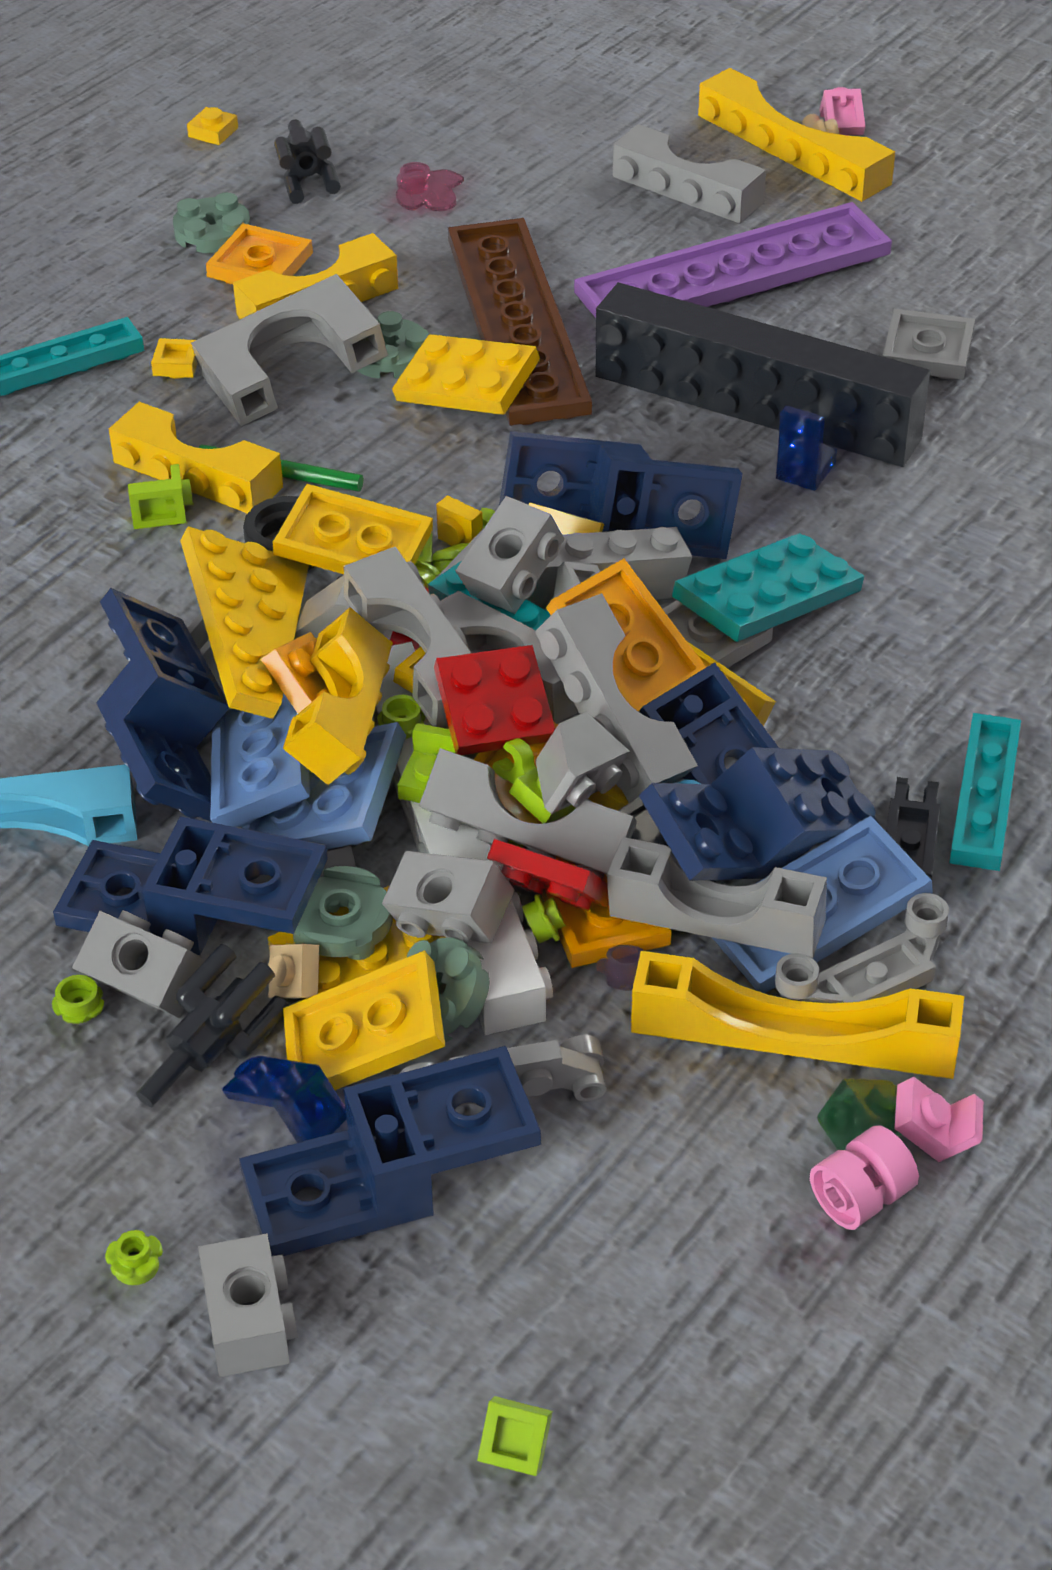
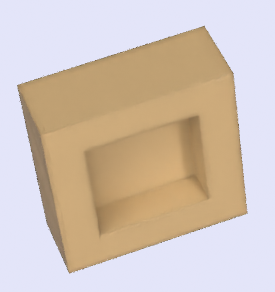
M270 945L268 966L274 971L275 977L269 983L268 998L279 996L282 999L309 998L318 994L319 945Z

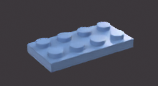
M284 693L281 706L273 719L229 708L212 728L210 820L212 823L243 827L251 824L257 818L277 810L294 807L300 801L310 797L309 769L283 749L291 720L298 714Z
M869 816L782 868L827 877L826 921L814 957L812 958L816 963L907 909V903L913 896L921 893H933L932 880L872 816ZM712 937L756 991L767 993L776 987L777 963L782 957L790 953Z

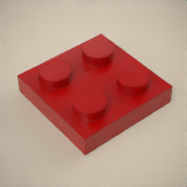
M533 645L436 658L434 671L456 754L467 755L504 749L503 746L506 742L516 738L522 739L528 745L546 743L555 731V725Z
M497 839L493 840L487 859L494 861L496 865L501 867V872L507 880L514 882L513 885L542 895L544 888L547 887V892L561 898L560 901L586 911L590 910L592 903L608 908V883L593 872Z

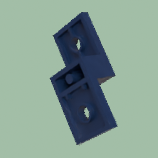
M510 431L499 505L506 496L527 505L535 503L604 523L602 532L677 527L692 556L727 559L743 473L739 468L652 460L640 444ZM547 471L559 473L560 482L555 489L542 491L537 488L538 478ZM693 499L700 502V511L696 517L690 520L679 518V508L685 501Z
M110 588L100 603L109 619L108 625L120 639L125 649L123 654L129 662L96 702L106 721L105 728L114 737L121 751L120 758L129 767L137 783L136 789L146 801L153 805H160L162 803L178 809L182 814L192 819L199 817L212 822L210 820L211 775L196 748L229 709L226 697L181 618Z
M716 663L711 664L647 703L638 711L642 715L657 721L674 722L698 765L683 777L684 780L711 784L727 770L724 765L725 757H733L738 760L752 747L779 748Z
M752 747L711 784L651 783L638 795L689 881L764 879L770 875L775 867L783 868L800 858L816 843L829 841L869 816H872L879 824L875 818L876 811L873 804L865 795L857 790L849 777L850 769L847 763L838 754L834 753L833 750Z
M181 816L161 853L92 840L53 911L55 924L60 927L90 932L99 911L119 918L122 910L151 923L147 932L162 937L165 929L193 941L194 944L191 952L196 955H201L218 919L294 934L328 860L327 846ZM260 875L272 877L270 881L261 884L249 882ZM122 888L133 889V891L127 895H111L112 893L118 892Z
M502 1046L345 1087L344 1097L348 1130L239 1158L260 1235L268 1234L271 1256L282 1254L287 1256L433 1216L431 1174L541 1145V1130L507 1047ZM464 1103H476L484 1108L478 1114L471 1116L462 1115L455 1111L459 1105ZM306 1187H315L323 1191L319 1198L312 1201H302L294 1197L299 1190Z

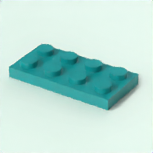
M798 533L676 580L672 597L734 641L739 642L861 591L865 576L849 566L844 559L834 556L817 545L812 538Z

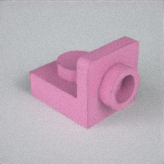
M837 87L832 90H824L820 105V116L824 117L825 121L835 119L840 135L864 134L866 126L861 89Z
M912 1077L897 1085L895 1130L936 1161L941 1162L978 1145L982 1141L984 1102L977 1095L972 1094L950 1105L940 1094L935 1093L917 1078Z

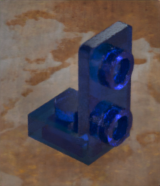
M785 406L780 412L776 479L813 491L817 490L835 465L837 456L836 448L822 444L824 418L822 416L790 406Z
M255 1056L241 1063L236 1068L234 1077L222 1088L228 1099L274 1107L297 1143L333 1134L347 1120L346 1107L320 1066L316 1064Z

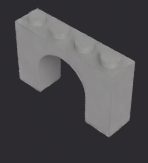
M337 274L191 342L202 376L240 426L246 425L278 409L269 377L260 365L271 353L281 347L298 342L321 343L331 348L351 373L388 356L380 323Z

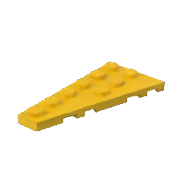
M188 526L180 542L228 707L273 719L281 706L283 691L261 659L274 649L294 640L309 565L273 555V551H269L255 542L242 543L226 538L215 530L207 529L202 531Z

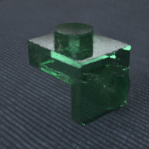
M842 1080L817 1115L818 1122L837 1150H846L848 1143L872 1126H883L891 1130L895 1135H902L895 1130L897 1086L888 1080Z

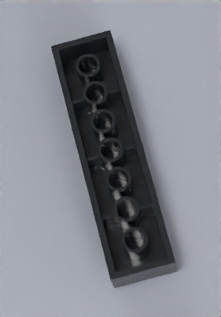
M619 282L596 307L595 377L900 467L905 466L922 440L930 376L929 369Z

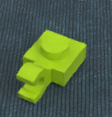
M519 738L505 743L503 748L513 756L514 764L508 758H504L494 762L492 767L499 777L513 784L509 793L542 824L558 820L576 809L571 804L551 814L544 807L538 771L534 764V756L530 746Z

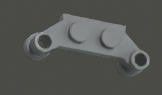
M921 893L913 896L907 903L905 916L907 928L905 933L820 973L818 964L809 956L793 953L782 957L777 963L775 986L779 992V997L818 1003L860 1002L889 996L909 988L917 989L933 981L936 966L932 963V959L938 948L940 935L947 927L948 904L940 896L931 893Z
M574 1036L565 1040L560 1046L558 1040L507 1048L527 1096H538L552 1089L564 1088L573 1090L577 1100L587 1102L596 1100L606 1093L607 1088L601 1070L605 1060L599 1039L595 1036ZM464 1056L452 1057V1058H449V1060H453V1059L460 1058V1057H464ZM415 1063L407 1066L400 1073L430 1066L434 1063ZM464 1103V1104H461V1105H465V1104L477 1105L476 1103Z

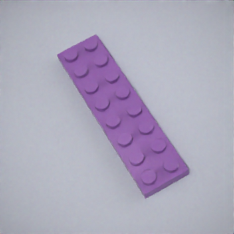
M853 202L577 278L574 279V293L595 318L596 307L618 282L708 307L891 254L892 240Z

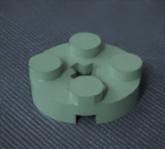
M228 192L218 194L216 197L198 200L193 198L183 199L177 203V212L173 217L176 241L185 248V242L196 245V252L216 253L242 223L251 225L248 209L238 203V197L235 194Z
M386 311L381 313L376 320L380 323L388 356L357 370L361 374L372 378H380V372H393L394 378H399L429 335L428 331L419 324L402 319L400 313Z
M334 866L323 869L324 877L319 878L293 934L294 943L319 945V955L326 957H349L353 960L366 959L374 953L375 945L381 942L388 934L393 922L392 915L382 904L387 892L380 886V879L365 869L352 866ZM340 907H347L349 909V913L346 915L335 916L329 914L330 912H337Z
M451 937L440 938L431 943L426 940H420L410 948L407 957L425 950L435 962L438 989L443 983L446 984L444 993H439L444 1040L446 1043L453 1039L447 1034L455 1031L460 1025L467 1029L479 1016L489 991V973L482 969L480 959L484 958L480 952L459 939Z

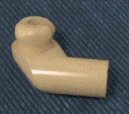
M809 114L802 120V125L839 134L838 124L835 119H829L824 122L823 119L820 120L818 115Z

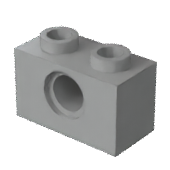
M506 496L455 571L470 595L515 614L523 601L528 599L534 592L536 582L549 562L558 556L565 538L550 513Z
M405 851L382 904L396 920V926L410 936L422 938L428 934L456 938L466 944L470 940L492 943L514 893V888L494 861Z
M122 910L119 918L99 911L72 968L99 983L180 1018L184 1008L176 999L177 991L205 961L191 952L194 942L165 929L162 937L147 932L151 923ZM148 950L146 963L136 970L138 957L141 953Z
M268 1234L198 1246L219 1377L290 1364L287 1340L298 1338L292 1302L280 1305L278 1291L289 1289L283 1254L271 1256ZM248 1302H256L252 1305H243Z

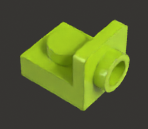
M179 464L170 465L172 479L128 484L134 529L186 523L184 506L193 505L190 479L181 480Z
M417 723L412 731L413 752L397 786L398 799L420 803L439 749L441 748L455 753L449 729Z

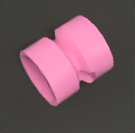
M872 1126L848 1143L846 1150H837L815 1165L810 1171L812 1190L821 1207L838 1225L850 1230L857 1229L883 1209V1204L890 1205L918 1185L919 1179L917 1165L909 1149L897 1135L883 1126Z

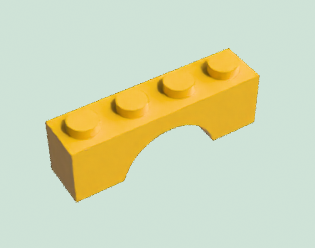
M374 233L340 244L337 261L331 267L319 273L306 276H287L266 270L235 281L233 286L237 317L242 319L335 274L343 280L361 302L399 289L397 255Z
M140 401L108 428L114 463L158 480L172 479L170 465L179 464L181 480L190 479L192 493L247 514L255 505L273 498L283 488L280 453L245 440L217 449H202L186 445L177 439L174 414Z
M351 607L318 634L310 662L323 678L329 693L324 691L292 718L283 745V749L327 785L343 773L347 775L353 773L366 757V751L364 750L366 739L375 724L372 717L375 707L382 698L381 684L390 669V665L387 662L393 643Z

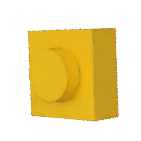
M205 107L187 123L188 137L215 145H221L238 129L237 115L224 112L215 107Z
M159 338L151 361L153 376H165L174 379L194 378L198 363L191 342L196 340Z
M448 495L436 504L438 539L452 546L470 543L483 529L482 511Z

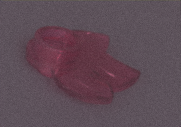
M421 162L407 163L400 168V173L397 176V187L399 188L396 192L397 202L403 208L411 211L423 205L429 210L439 212L453 209L457 201L452 188L464 182V177L446 169L430 171L429 166Z

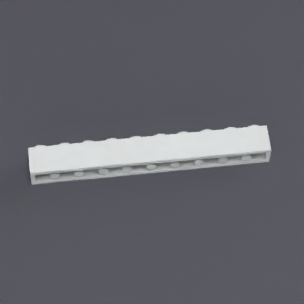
M412 642L394 645L391 648L387 662L390 665V669L383 678L380 688L382 698L375 707L372 717L375 727L379 726L377 717L382 711V705L385 700L395 695L413 696V693L393 682L395 667L415 652ZM427 718L423 721L425 725L432 726ZM412 737L405 739L392 777L397 794V784L413 752ZM400 799L418 852L490 861L487 859L492 844L476 839L479 829L460 823L459 829L456 832L429 822L432 812L419 806L420 803ZM514 892L492 943L471 940L467 943L480 952L484 958L480 959L482 969L489 973L488 995L478 1016L485 1035L546 1021V999L553 997L549 972L546 967L538 968L535 961L538 959V950L534 934L531 929L523 930L521 922H523V910L517 892Z

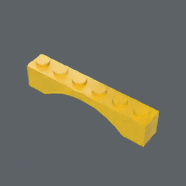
M728 68L700 83L698 116L861 202L892 185L895 151L868 137L828 133L807 127L787 118L766 102L759 91L756 80L732 68Z
M641 951L632 989L631 1033L953 1079L961 1034L964 996L909 988L889 996L860 1002L818 1003L796 1001L768 995L739 985L715 973L695 958Z

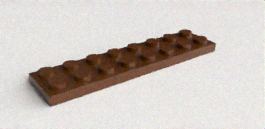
M517 218L448 227V241L481 340L536 346L540 357L539 362L505 413L509 426L519 424L530 425L541 421L572 419L578 416L592 415L590 394L525 219Z

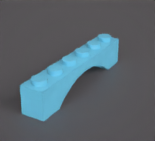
M123 764L0 778V829L22 828L42 830L69 837L87 846L90 845L92 840L106 843L138 840L136 805L131 771L129 767Z

